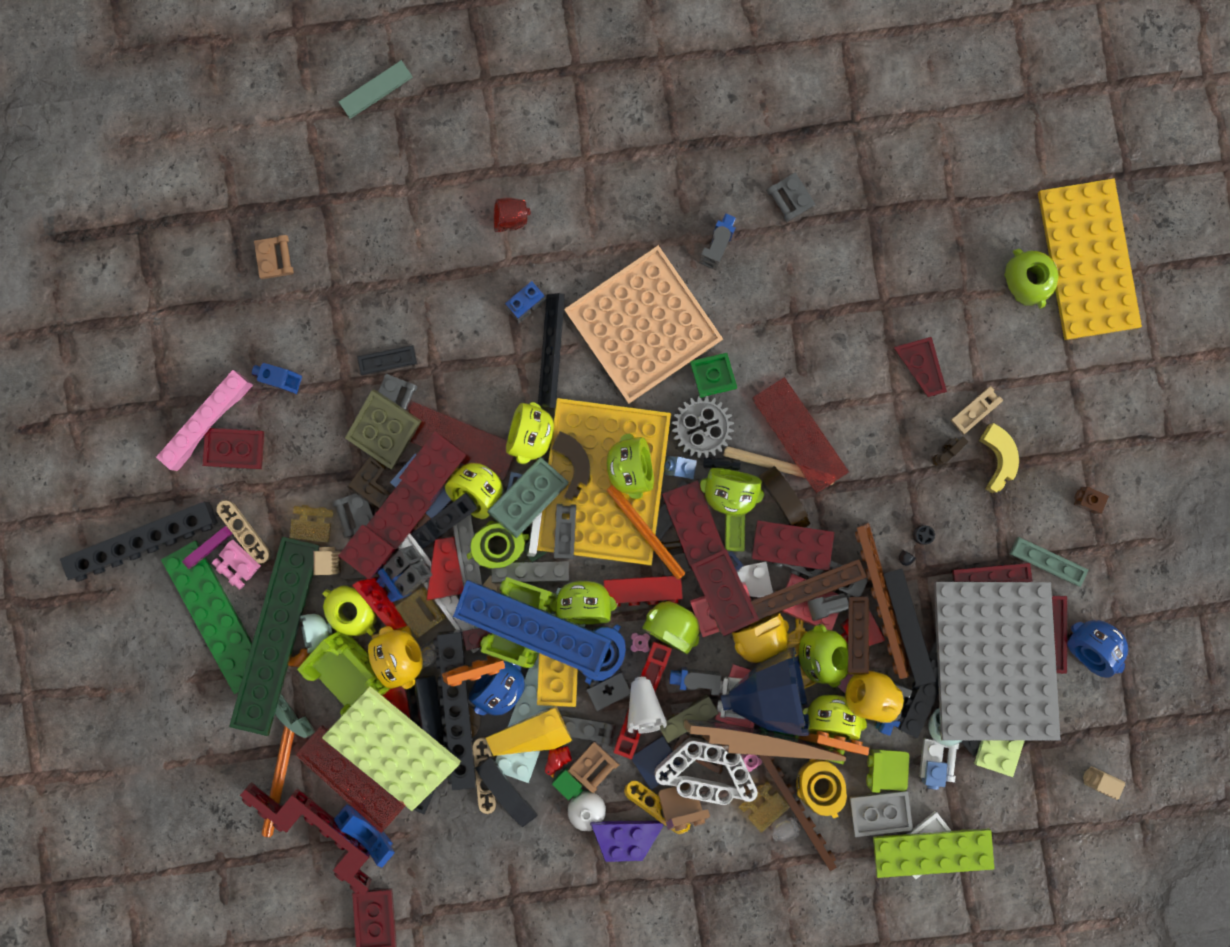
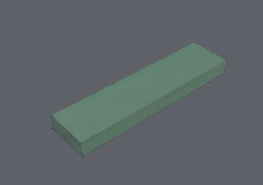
M401 60L340 100L339 103L351 119L413 77Z
M1020 537L1016 538L1009 553L1078 587L1082 586L1088 569Z

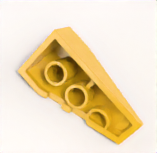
M557 706L550 707L486 737L493 756L551 750L572 741Z

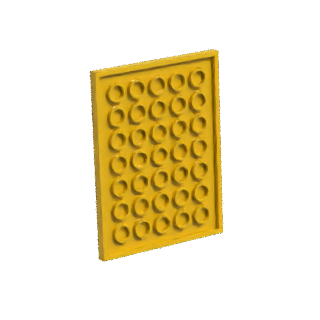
M557 398L554 433L548 464L564 477L569 484L542 511L537 551L554 553L557 504H563V506L575 504V556L652 565V547L607 492V488L612 485L607 471V455L612 446L620 442L621 437L625 434H632L634 438L643 437L647 441L654 475L653 489L644 492L643 496L639 499H633L626 493L622 494L652 532L656 534L671 413ZM560 431L570 435L582 445L590 463L588 486L580 484L581 492L577 499L573 498V501L565 499V494L573 479L574 467L568 458L552 451ZM562 514V519H570V514Z

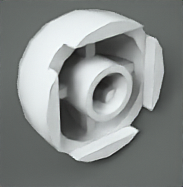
M582 791L576 798H572L568 804L567 815L575 828L581 831L593 830L590 822H602L605 818L606 806L603 799L590 791Z

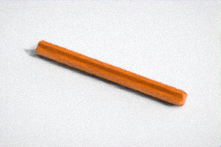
M613 485L607 488L609 495L675 578L680 579L685 575L684 570L624 495Z
M285 725L270 791V797L278 804H280L294 738V732ZM267 818L264 819L261 834L264 837H271L274 832L273 822Z

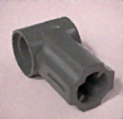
M844 593L827 598L820 597L807 602L813 621L849 609L848 600Z

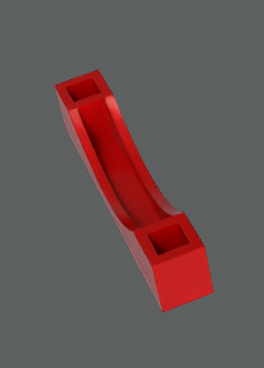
M653 640L640 677H646V679L650 680L656 692L672 647ZM628 708L613 753L632 760L641 733L634 729L633 733L628 732Z

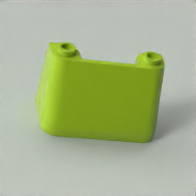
M508 577L502 581L500 586L502 594L550 614L553 613L552 604L557 599L556 593ZM493 633L488 634L487 637L484 636L480 645L482 653L526 668H532L535 665L539 654Z
M339 632L322 640L297 669L306 680L315 681L319 678L344 705L340 710L341 716L369 686L381 696L390 689L385 687L375 675L368 653L352 636Z

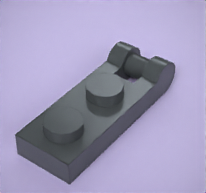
M557 504L554 558L574 559L575 504L570 506ZM562 514H570V519H562Z
M562 715L570 737L613 744L612 731L615 730L616 724ZM599 728L605 729L604 735H598Z

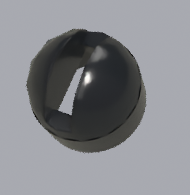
M904 549L899 555V561L904 566L911 565L916 557Z

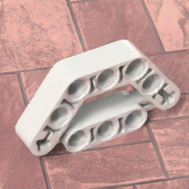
M686 739L658 764L654 771L655 778L659 784L676 786L678 794L685 798L727 805L733 798L751 802L756 799L758 793L740 754H736L734 759L728 760L726 759L728 752L721 744H710L703 739ZM690 744L698 745L695 752L687 750ZM714 747L717 749L715 755H707L709 748ZM676 757L683 758V762L680 765H674L673 760ZM696 759L726 765L735 786L689 776H680L679 774ZM738 769L744 770V774L741 777H735L734 773ZM660 772H666L667 777L661 776ZM684 782L690 784L689 789L686 791L680 789V785ZM743 783H746L750 789L749 794H746ZM707 786L709 791L706 794H700L699 790L701 787ZM721 790L728 791V795L725 798L718 797Z

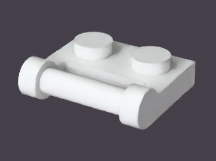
M923 738L919 777L925 778L926 760L942 762L943 749L946 747L949 748L946 781L955 782L954 768L959 743L954 746H944L934 739Z

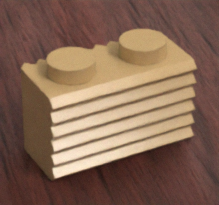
M319 547V551H314V575L339 574L340 557L338 555L341 552L335 551V547Z
M1092 766L1085 771L1083 776L1085 785L1116 800L1120 798L1125 786L1124 781Z

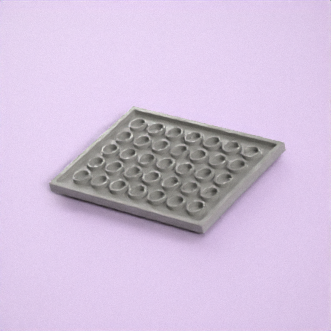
M935 582L934 596L941 740H1061L1051 582Z

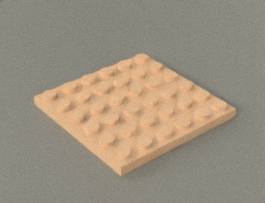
M659 245L564 309L628 404L723 340Z

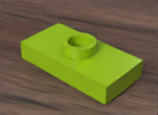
M725 514V549L727 551H745V514Z

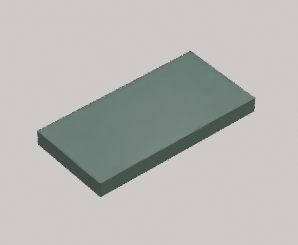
M540 457L487 513L517 538L567 487L569 482Z

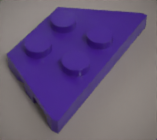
M660 821L590 822L603 859L606 862L643 861L664 825Z

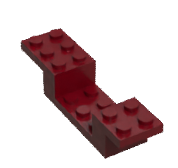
M434 432L399 477L401 482L369 523L367 525L362 524L338 556L367 579L371 580L381 565L387 564L445 489L443 487L467 455L437 432Z
M252 782L240 794L244 804L256 808L259 816L272 821L273 826L280 832L284 831L287 833L298 818L304 815V820L310 825L315 824L320 828L319 832L327 838L330 836L335 840L334 843L341 850L346 849L334 866V875L340 881L345 880L349 883L350 888L357 894L361 893L364 895L368 891L372 879L360 870L370 856L368 850L358 840L340 831L334 817L298 788L282 806Z

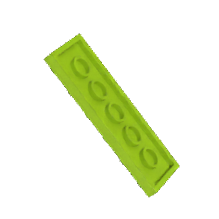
M989 828L873 837L877 878L994 870L992 833Z

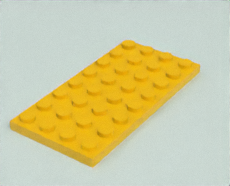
M1115 178L1039 191L1038 198L1048 253L1058 269L1059 278L1055 291L1064 341L1141 328V319Z

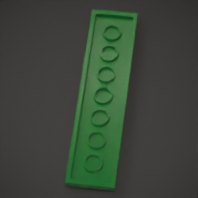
M193 541L161 559L232 692L236 694L240 689L252 641L207 558H203L191 569H188L182 563L187 556L200 547L197 541Z

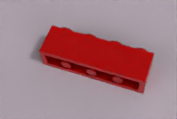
M674 575L604 580V587L608 591L609 596L615 599L617 607L621 606V603L628 602V606L640 605L642 601H647L648 605L659 604V600L678 603V599H682L681 578L676 579Z

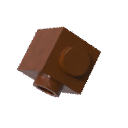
M1081 487L1074 496L1076 500L1074 505L1094 514H1102L1109 496L1090 487Z

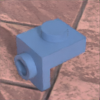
M667 456L664 474L694 479L696 460Z
M926 760L925 778H922V782L927 785V788L937 790L939 787H945L947 763Z

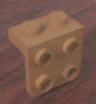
M689 783L680 785V789L683 791L688 790L690 787ZM676 787L659 791L658 796L668 830L675 828L676 831L686 829L687 825L690 824L699 826L705 824V820L710 818L708 809L702 811L700 800L680 796Z

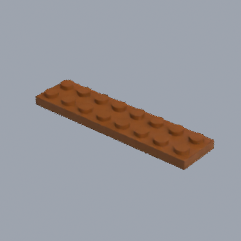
M869 523L862 524L857 527L855 536L857 542H861L863 550H860L863 561L867 562L868 569H866L867 578L872 580L873 583L871 592L873 598L877 599L879 604L876 608L879 618L882 617L884 625H882L883 634L885 637L888 636L890 643L887 644L890 656L893 655L894 657L893 669L895 674H898L900 679L907 678L911 672V667Z

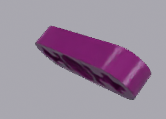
M225 526L187 556L182 563L188 569H191L226 541L233 533Z

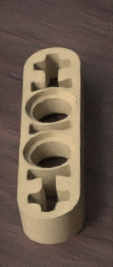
M231 501L220 502L217 505L218 515L245 551L257 563L267 562L271 556L270 550L237 506ZM223 506H230L229 512L232 515H234L235 513L237 515L228 520V518H230L231 516L229 515V513H223ZM236 519H240L243 522L240 530H236L233 526ZM248 534L254 537V543L251 545L245 543V537ZM258 543L260 544V546H258L257 549L259 551L265 552V554L263 555L264 559L257 558L259 553L256 549H253L251 551V548L256 547Z
M479 737L473 744L475 768L479 765L480 761L489 758L487 756L477 757V755H481V748H477L480 741H483L485 745L487 744V747L484 749V755L488 754L489 757H492L486 737ZM475 769L478 806L482 813L490 814L495 810L497 800L493 794L489 795V803H493V805L490 806V809L483 806L486 796H481V794L492 792L481 788L480 783L483 780Z

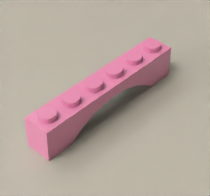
M232 370L156 458L170 470L178 471L191 457L197 444L210 427L230 407L238 402L253 384L239 372Z

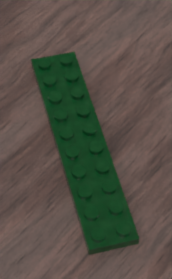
M286 537L281 539L229 727L264 736H269L301 621L300 616H302L314 573V551H319L320 545Z

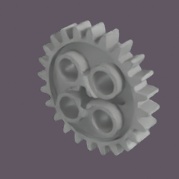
M698 396L697 402L690 398V405L684 402L685 409L678 408L681 414H674V417L678 419V421L672 422V425L677 426L672 432L678 434L674 437V440L680 439V443L677 446L684 445L683 452H686L688 449L691 450L690 456L694 452L697 453V458H700L701 453H704V456L708 458L709 452L715 456V450L717 449L719 452H722L721 445L727 447L728 444L725 440L732 439L728 435V433L734 432L733 429L729 428L734 422L728 421L732 414L726 415L725 412L728 408L721 409L722 402L716 405V398L709 402L708 396L705 397L704 401ZM703 411H712L713 418L710 420L705 419ZM687 417L694 418L695 426L688 427L685 424V419ZM714 420L719 421L717 424L708 426L705 429L706 432L699 430L690 435L687 434V431L698 428L701 422L705 425ZM711 428H718L720 436L716 438L711 436ZM700 435L703 439L702 444H694L692 441L693 436Z

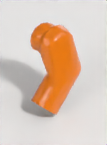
M301 649L300 653L295 657H290L288 666L300 667L310 653H307V649Z

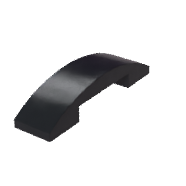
M465 493L411 533L419 546L424 549L478 509V507L469 495Z
M491 756L475 768L495 798L522 828L538 816L527 800L522 798L505 777L503 771Z

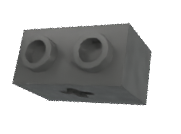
M616 671L611 677L603 681H592L589 685L590 687L587 688V692L597 711L630 695L631 691L622 671L618 673ZM605 685L613 686L612 693L603 691L605 690Z

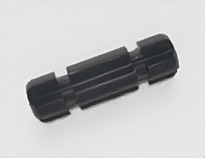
M710 457L703 459L704 468H732V470H739L741 466L740 460L736 459L732 461L730 459H712Z

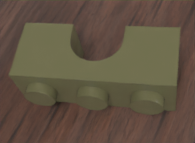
M708 694L692 702L685 710L666 717L667 726L664 728L661 725L660 730L669 743L688 732L684 728V719L707 721L719 713Z

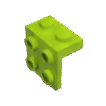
M870 749V755L867 758L869 774L866 776L868 788L876 793H880V789L906 791L908 788L909 753L906 751Z

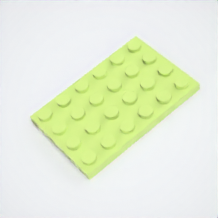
M371 686L366 689L322 737L411 811L449 776L461 762Z

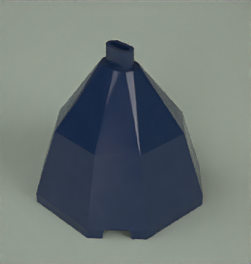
M795 647L788 648L757 664L729 691V694L721 695L723 710H732L734 713L767 730L808 736L810 726L809 715L803 714L802 705L807 704L799 659L795 657Z

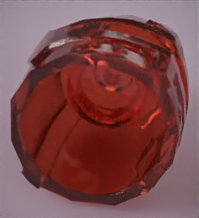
M515 198L495 200V232H504L508 228L510 231H514L527 224L531 211L530 208L526 207L525 200Z

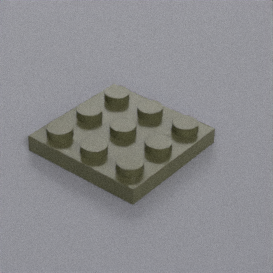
M374 389L371 390L345 439L392 470L400 460L421 420Z

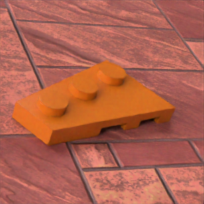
M489 655L487 660L473 661L471 667L461 666L443 673V682L450 686H457L467 679L473 681L480 679L481 675L487 673L488 675L497 674L500 672L499 670L505 668L502 659Z
M817 731V734L809 733L808 736L799 735L798 738L803 741L814 742L819 745L834 747L835 749L856 754L868 755L869 748L862 746L863 742L851 740L850 743L845 742V737L834 735V739L829 738V733Z

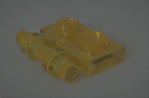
M308 505L294 506L293 513L300 514L299 520H291L289 538L328 543L331 523H324V518H332L333 510H327L325 507L310 508ZM307 516H317V521H307Z
M768 781L763 786L760 785L756 788L758 792L756 799L751 802L744 801L739 806L743 812L749 808L753 811L748 816V819L761 833L790 808L777 791L771 796L768 794V791L772 788ZM763 796L766 801L757 808L754 803Z

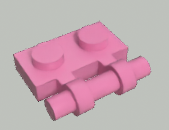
M234 540L229 541L219 554L224 561L221 562L216 558L212 562L216 567V571L228 578V582L232 586L235 585L239 590L245 585L240 579L242 577L246 581L251 579L261 566ZM229 565L236 571L235 574L228 569Z

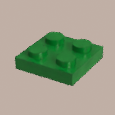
M727 353L690 362L700 398L737 389Z

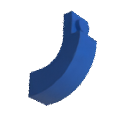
M346 804L334 818L340 831L358 840L368 850L377 866L382 868L395 853L391 847L392 841L383 830L357 809Z

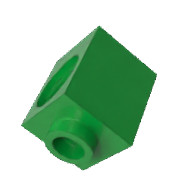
M567 767L552 781V785L568 801L572 797L576 798L582 792V783L568 771Z

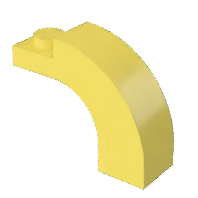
M992 423L987 426L979 441L991 448L997 457L996 472L985 488L991 493H996L1005 486V479L1007 481L1014 480L1019 467V454L1012 437L1004 429Z

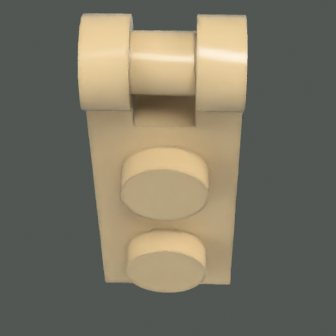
M992 386L986 388L950 420L962 435L968 432L1003 401L1000 396L993 392ZM988 397L992 402L988 404L985 398Z

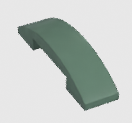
M280 694L275 712L278 719L288 729L303 738L316 733L306 717L297 718L282 694Z

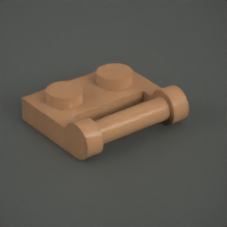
M287 235L254 241L260 279L294 274L293 267L290 264L287 244L289 238ZM280 244L282 255V269H279L276 252V245Z
M594 741L568 771L590 792L595 793L597 786L620 764ZM605 759L608 764L590 782L587 778Z

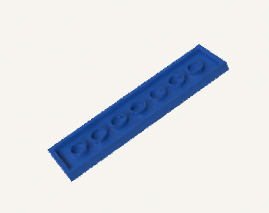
M467 580L453 615L457 619L595 677L600 672L612 639L470 580Z

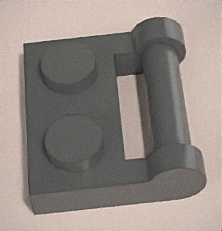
M796 172L766 190L769 196L772 195L784 214L783 218L786 223L815 206V202ZM780 189L783 190L795 209L791 212L778 192Z
M385 374L379 393L396 403L402 387L407 388L400 407L407 410L413 392H416L418 386Z
M356 493L332 501L344 530V538L355 535L362 524L367 525L374 516L370 503ZM343 504H349L357 528L351 529Z

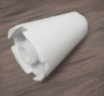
M646 677L635 678V681L631 683L627 723L628 732L633 733V729L638 730V733L654 732L660 730L661 725L665 728L667 726L666 719L651 681L646 679Z

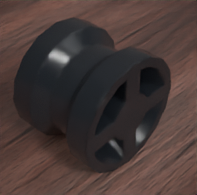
M918 526L913 531V539L918 544H930L935 539V531L930 526Z

